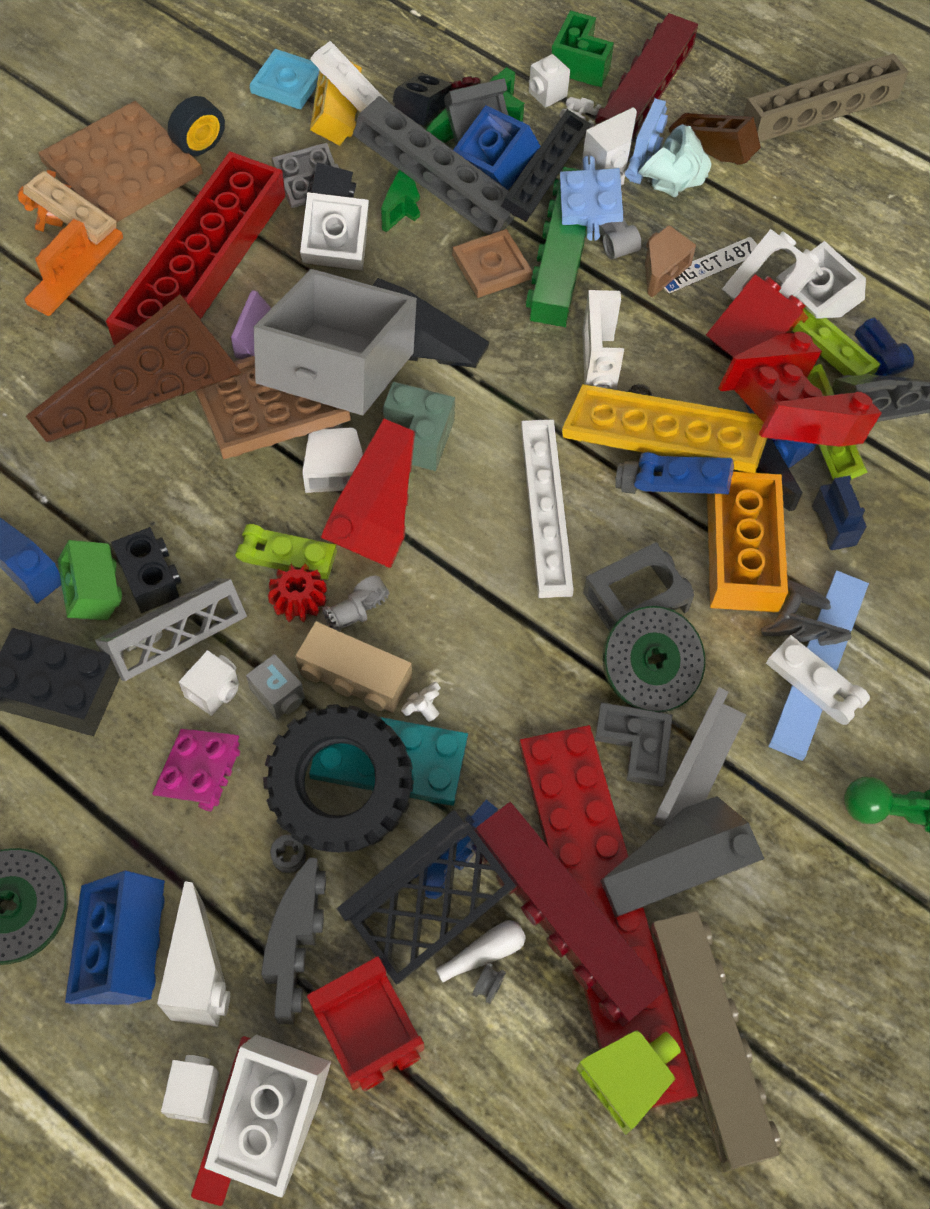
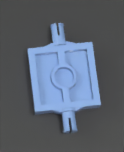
M654 99L636 139L634 154L630 158V164L625 171V176L630 182L641 183L643 176L639 174V170L662 147L664 138L660 137V133H663L668 119V115H665L667 111L666 101Z
M585 156L582 160L583 170L560 172L562 225L578 224L587 226V239L592 241V231H594V241L600 238L599 225L610 222H623L620 168L595 170V158L590 156L589 165L588 156Z

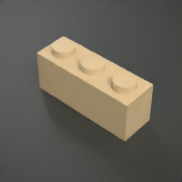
M315 621L296 654L298 671L304 678L316 683L320 680L329 684L337 693L343 696H356L364 700L365 704L377 711L385 709L394 713L412 679L411 662Z

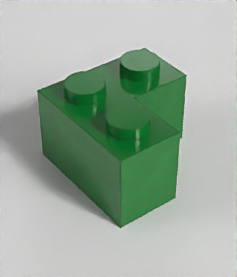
M570 10L552 45L551 54H554L570 69V79L602 88L610 71L614 42L594 37L596 17Z

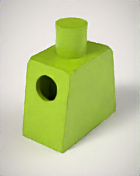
M637 1030L580 1061L576 1070L624 1134L627 1135L637 1126L675 1080L674 1075L666 1064L681 1052V1049L674 1038L667 1032H664L649 1044Z

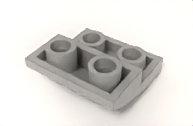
M327 143L272 157L273 167L283 171L285 195L291 208L305 204L310 175L317 162L339 168L338 164L334 163Z

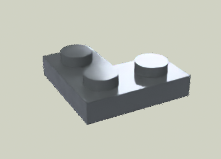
M601 702L595 741L630 747L626 781L663 787L673 715Z

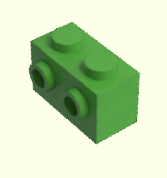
M68 540L57 560L67 618L108 620L115 608L119 607L122 599V591L117 586L115 577L116 560L111 556L110 545L108 543Z

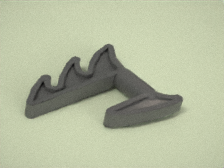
M788 581L790 596L780 615L772 623L761 628L763 636H790L791 634L799 642L818 639L820 646L838 644L852 638L850 630L796 615L801 603L829 610L831 605L830 601L820 593L793 581Z

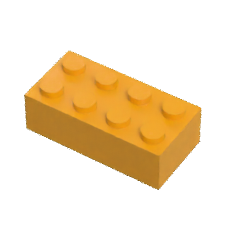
M733 471L729 494L707 493L710 608L779 612L788 594L782 475Z

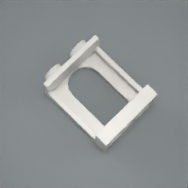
M770 229L722 290L734 301L767 258L774 251L784 249L796 258L797 261L795 269L782 284L779 292L787 299L790 295L796 297L815 273L818 276L823 274L818 265L820 259L808 249H805L802 253L794 247L796 241L782 231L778 235Z
M588 291L582 330L585 385L617 390L624 348H603L602 341H614L621 303L620 291Z

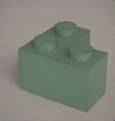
M393 382L383 406V417L415 431L412 465L436 471L455 421V397Z

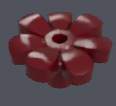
M467 76L462 78V81L450 82L452 83L451 91L481 84L480 78Z

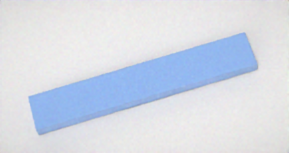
M836 570L825 597L830 601L831 608L829 610L821 608L817 621L852 631L869 583ZM818 639L808 641L807 648L837 671L848 641L820 646ZM793 685L790 688L768 747L803 761L822 709Z

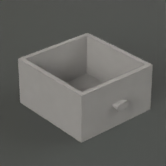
M310 269L254 326L256 384L364 415L414 353L417 298Z

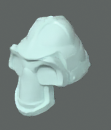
M682 124L671 132L662 148L639 170V174L643 177L652 178L653 189L665 192L672 197H677L679 195L678 192L702 185L708 177L712 163L691 126Z

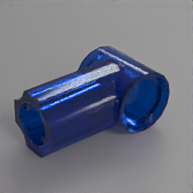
M875 317L868 319L857 328L854 336L867 353L881 364L875 375L894 376L913 367L914 355L910 347L903 342L897 344L880 320H876Z

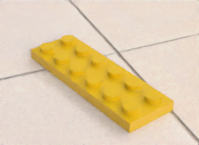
M582 384L562 428L563 438L643 453L650 452L659 456L732 458L734 470L750 473L756 472L767 438L759 435L764 423L753 413Z

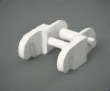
M573 97L566 100L567 109L585 121L586 118L582 116V113L597 115L601 108L600 104H597L596 109L593 108L594 102L583 97L581 100ZM567 109L561 110L560 117L563 116ZM589 120L588 122L591 124L589 128H592L594 122Z

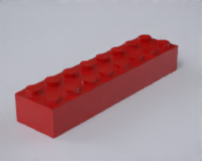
M229 151L107 318L106 323L113 345L118 344L178 295L185 299L201 320L285 198L283 171L281 169Z

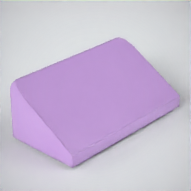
M254 290L250 292L231 336L235 358L239 359L255 356L254 326L272 309L259 293Z

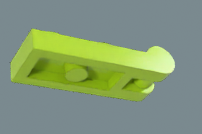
M255 524L245 525L242 534L244 538L243 544L238 545L235 553L238 560L287 572L291 563L296 569H300L306 563L309 566L310 572L318 570L321 574V579H329L337 553L336 544L264 530ZM261 544L266 546L264 551L257 550L256 545Z

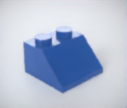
M485 105L453 150L509 191L541 145L529 125Z

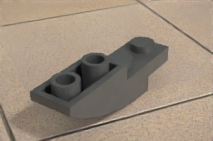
M309 858L287 888L275 913L264 951L261 975L265 984H277L275 1018L278 1024L294 1025L295 1013H302L303 988H297L298 972L305 971L306 948L299 947L300 945H315L316 933H323L324 910L317 909L318 894L325 895L326 871H320L317 858Z

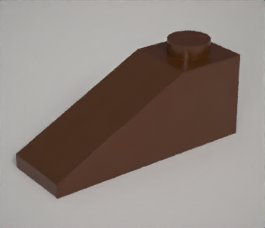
M684 113L668 128L671 134L676 127L682 124L691 126V129L700 140L703 150L721 162H730L737 165L745 164L761 148L754 117Z

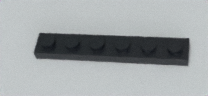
M567 109L506 195L501 207L509 211L513 216L527 222L585 136L586 130L589 129L591 124Z

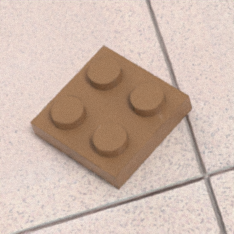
M507 229L452 247V256L477 298L532 280L533 271Z

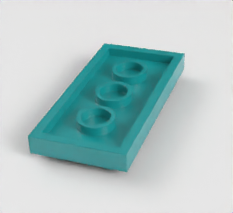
M380 717L400 737L411 759L413 770H411L412 780L414 784L413 792L410 793L409 798L454 806L468 733ZM344 743L332 744L320 750L313 757L309 772L310 779L373 791L375 785L373 764L365 752L358 747Z

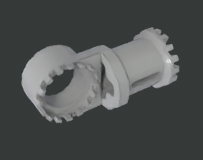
M370 576L356 585L353 593L348 595V599L332 607H323L322 613L325 619L329 618L326 621L327 624L331 623L329 627L341 632V629L357 621L362 623L367 621L365 611L376 608L375 604L377 603L381 605L380 601L385 602V598L387 599L390 593L379 576Z

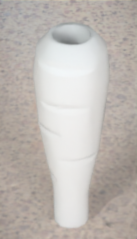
M505 921L490 929L450 961L436 968V972L443 983L456 975L502 959L521 949L526 940L525 934L518 922Z

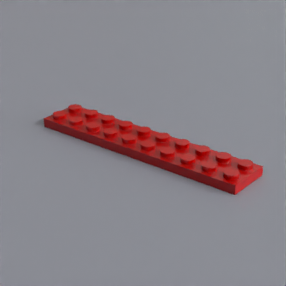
M587 725L520 739L519 747L545 844L666 989L622 1027L618 1021L613 1023L605 1016L598 1003L601 1000L591 988L589 990L584 988L599 1048L601 1050L637 1030L649 1044L664 1032L669 1033L681 1049V1052L666 1064L674 1075L675 1080L652 1108L696 1098L698 1092L644 908L641 907L615 917L600 881L628 857V853L591 727Z

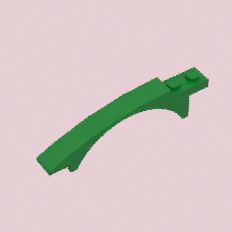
M506 67L498 75H494L490 81L505 78L507 91L503 96L508 116L523 122L525 103L512 96L514 95L515 72ZM446 108L426 129L443 143L454 138ZM401 170L398 171L381 207L382 230L386 233L405 216L413 221L420 217V211L417 206L420 194L416 183Z

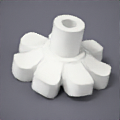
M433 682L420 691L419 694L417 692L413 693L407 698L408 702L404 704L401 711L405 716L410 715L412 712L421 711L428 722L434 720L440 713L432 702L439 695L438 690L441 687L437 682Z

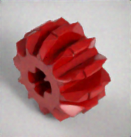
M291 563L288 572L278 569L276 573L277 579H270V591L268 594L269 603L274 605V612L277 616L285 614L286 620L289 623L295 616H299V619L304 623L308 613L317 617L319 613L318 607L325 606L326 596L324 594L327 592L326 583L324 580H321V574L318 570L310 572L309 566L306 563L300 569H296Z

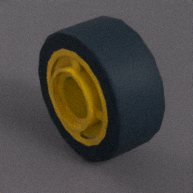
M193 96L182 101L171 113L168 121V135L170 139L184 153H189L191 156H200L214 148L225 130V119L222 112L202 96Z

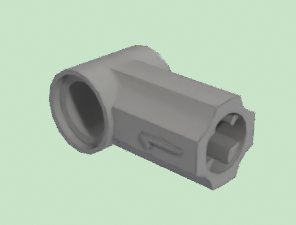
M624 218L623 222H610L599 225V232L603 237V247L609 259L612 260L640 251L641 237L639 231L634 225L628 226Z

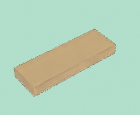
M44 170L23 186V194L66 224H69L73 219L84 223L89 240L96 245L116 229V220Z

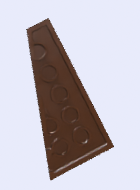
M178 295L26 415V417L44 440L51 443L234 378L243 373L185 299Z

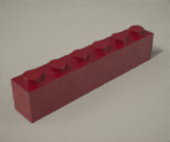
M668 13L662 23L658 22L653 37L645 41L641 55L634 57L630 71L622 75L618 89L611 91L605 108L601 107L599 109L595 124L598 125L634 107L637 113L632 137L633 141L642 127L654 99L661 98L693 49L698 24Z
M511 801L476 827L519 885L509 894L511 895L513 892L524 904L521 906V909L526 918L535 926L540 924L549 935L546 940L551 949L561 958L565 955L575 967L572 972L581 986L586 990L591 988L600 998L599 1007L611 1022L615 1023L618 1021L624 1027L666 990ZM473 843L471 846L476 854L477 846ZM483 856V861H482V862H483L484 864H486L488 861H487L486 858ZM497 874L496 878L503 887L505 884Z

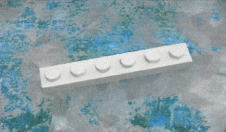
M554 420L522 421L521 435L538 598L572 597L574 589Z

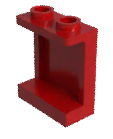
M755 274L707 332L706 336L733 358L774 336L790 333L800 321L805 323L808 317L803 309L806 306L793 295H790L788 299L779 292L781 286L767 276L762 280Z
M379 956L306 995L353 1091L359 1087L363 1091H367L384 1081L383 1073L398 1066L399 1070H404L421 1059L419 1053L424 1050V1042L421 1036H418L386 976V969Z

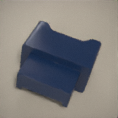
M850 475L834 478L832 484L822 485L812 504V508L818 513L827 534V544L830 550L856 546L867 527L863 519L865 509L864 507L860 508L859 501H857L856 494L850 484Z

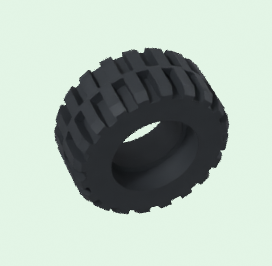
M339 704L327 705L326 709L318 710L313 708L306 711L304 718L300 720L294 718L286 725L289 729L283 736L278 734L273 742L276 745L273 755H267L265 766L269 767L268 777H263L264 789L269 792L270 798L266 801L270 811L275 812L278 818L276 822L283 830H287L293 835V839L301 844L312 847V849L341 853L363 850V848L369 845H375L383 840V837L388 832H392L398 826L399 819L403 813H406L410 804L408 801L410 793L413 792L414 784L411 771L413 767L404 743L380 717L372 712L368 713L360 707L352 705L341 707ZM332 744H350L365 752L371 760L375 772L374 789L368 801L358 810L346 815L327 814L318 809L308 797L305 788L306 771L313 757L323 748Z

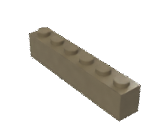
M698 911L653 922L650 932L723 1172L757 1164L779 1156L777 1147L781 1146L780 1135L775 1123L768 1121L763 1104H766L765 1090L761 1081L754 1079L749 1064L752 1062L750 1046L745 1038H740L736 1022L739 1021L737 1007L732 998L727 999L722 984L726 981L725 972L720 960H714L710 948L713 940L708 923L701 921Z

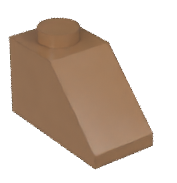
M669 225L660 233H654L646 245L648 248L645 259L647 292L652 298L691 266L696 244Z

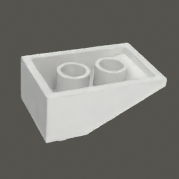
M184 882L157 1004L171 1021L218 1027L220 1015H227L230 991H225L226 984L204 903L193 882Z
M257 1034L244 1043L238 1052L204 1168L282 1198L320 1102L331 1061Z

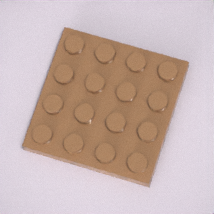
M136 101L38 152L41 162L50 171L56 172V177L61 183L71 186V190L117 222L203 174L201 164L189 153H184L174 144L168 132Z
M255 356L234 361L243 373L242 375L195 391L223 460L351 421L349 411L256 384Z

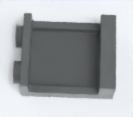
M505 78L449 91L444 97L455 145L458 144L485 105L508 115L503 96L507 91Z

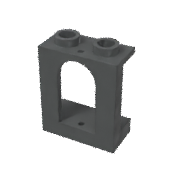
M657 542L586 576L583 590L584 595L608 631L611 630L612 626L622 616L641 607L661 606L671 610L680 607L686 613L689 611L694 598L692 585L686 578L680 576L675 569L674 561L670 554L666 551L663 552ZM647 566H651L667 588V591L626 611L609 585Z

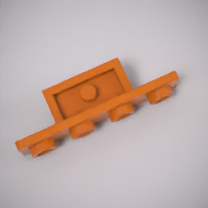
M73 219L35 258L43 280L25 298L26 305L47 316L52 315L123 239L122 231L114 229L96 245L89 240L84 223Z

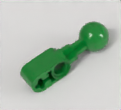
M871 776L857 778L847 787L844 794V805L848 814L854 820L863 824H876L886 819L888 815L904 817L911 824L924 826L925 831L930 833V789L925 792L910 791L906 795L892 793L886 783Z

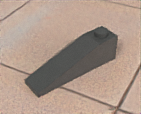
M862 374L835 379L832 386L835 395L862 392L872 399V403L882 412L877 422L930 413V380Z
M716 796L682 809L671 821L653 834L649 840L635 852L631 853L600 881L614 916L618 917L763 860L764 856L749 822Z

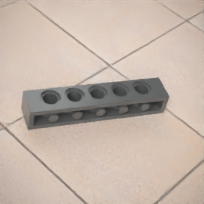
M378 96L359 113L353 136L483 232L490 235L505 230L513 221L515 216L501 207L502 202L509 193L507 189L385 99Z

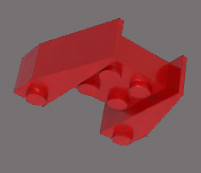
M804 332L779 334L734 356L718 387L720 391L735 390L764 423L759 432V435L764 438L837 447L863 444L882 413L872 403V399L862 392L823 396L822 391L812 385L807 378L822 351L813 343L812 338Z

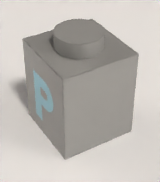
M275 654L246 675L250 691L276 720L283 714L288 715L294 712L305 698L302 683Z

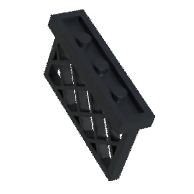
M454 809L336 908L345 921L353 923L376 957L379 956L386 972L396 985L409 977L519 886L473 825L475 821L466 809ZM467 835L477 846L475 863L456 860L457 843ZM449 851L448 859H441ZM483 856L486 858L490 865L482 864ZM433 863L448 864L445 887L426 885L428 868ZM455 866L474 868L472 891L453 889ZM481 870L495 871L505 885L494 894L479 892ZM419 876V884L411 883ZM402 889H418L416 912L397 909L398 895ZM425 890L444 893L442 916L423 913ZM452 894L471 896L470 914L464 919L449 917ZM479 898L487 899L480 906H478ZM390 900L389 908L382 907ZM375 912L389 914L386 936L375 935L365 920ZM396 915L415 918L412 940L394 937ZM422 919L441 921L440 939L435 943L420 941ZM449 923L457 924L448 931ZM379 941L385 942V949ZM393 943L412 946L410 963L401 971L391 959ZM419 947L428 948L419 955Z

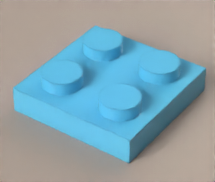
M274 49L251 81L250 91L252 94L301 110L317 87L319 69L311 60Z

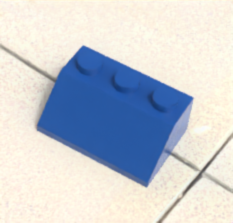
M125 870L81 885L65 1003L129 1005L152 999V991L156 983L154 973L156 954L160 945V919L165 902L163 895L165 880Z

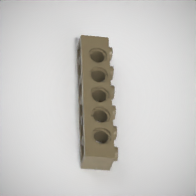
M893 53L747 99L743 116L754 117L759 142L898 99L909 71Z

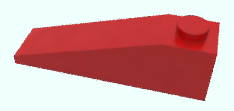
M383 419L334 505L321 538L388 568L392 567L405 538L406 526L404 524L406 506H408L409 499L408 484L409 474L412 469L415 431Z

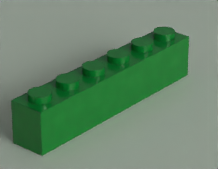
M563 167V171H562V172H564V171H581V170H580V169H575V168ZM556 178L552 196L556 197V200L550 199L547 217L551 218V222L545 221L542 239L546 240V243H540L537 262H541L540 267L534 266L531 284L535 285V290L529 289L526 308H531L530 321L566 327L587 226L578 224L562 225L560 179Z

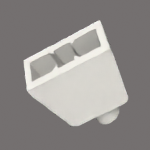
M343 423L335 427H328L309 433L303 466L305 493L344 490L363 456L356 429L343 428Z

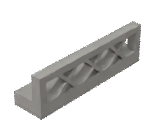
M216 578L96 639L95 642L100 652L110 655L121 680L127 681L246 618L247 615L232 580ZM228 597L234 614L224 619L214 616L217 602ZM208 606L206 612L200 611ZM197 614L204 617L200 631L194 635L184 632L183 629L187 617ZM211 620L216 621L215 624L210 626ZM178 622L176 628L170 627L171 625ZM163 629L173 632L174 635L169 648L161 651L152 647L157 632ZM181 635L187 637L186 639L180 641ZM146 639L145 645H144V644H141V643H138V642H140V641ZM132 645L142 648L143 651L139 663L127 669L120 651ZM150 652L156 653V655L148 658Z
M720 687L718 688L652 824L662 828L685 807L706 800L746 717V714L723 704L729 693L728 691Z

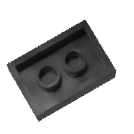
M12 628L0 651V711L94 737L120 676L110 655L107 653Z

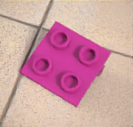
M180 729L152 794L154 796L199 802V808L211 812L213 807L218 806L220 803L219 798L223 791L220 786H227L228 780L223 776H231V769L236 757L240 755V750L238 749L240 745L238 742L239 736Z

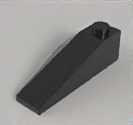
M377 278L373 286L417 298L414 353L408 360L418 361V358L436 359L439 364L477 367L489 346V341L407 289Z

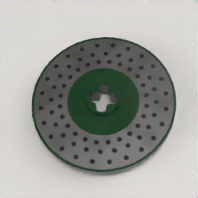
M646 606L628 612L612 626L604 643L603 668L610 687L623 702L636 709L666 712L682 706L698 690L705 671V651L698 632L684 616L669 608ZM652 652L654 655L659 654L661 657V661L657 662L656 665L649 664L648 657L652 656Z
M22 848L0 850V905L4 900L10 902L12 899L17 905L13 911L7 909L5 912L0 907V965L18 963L42 951L58 934L66 917L68 891L62 874L48 858L32 850Z

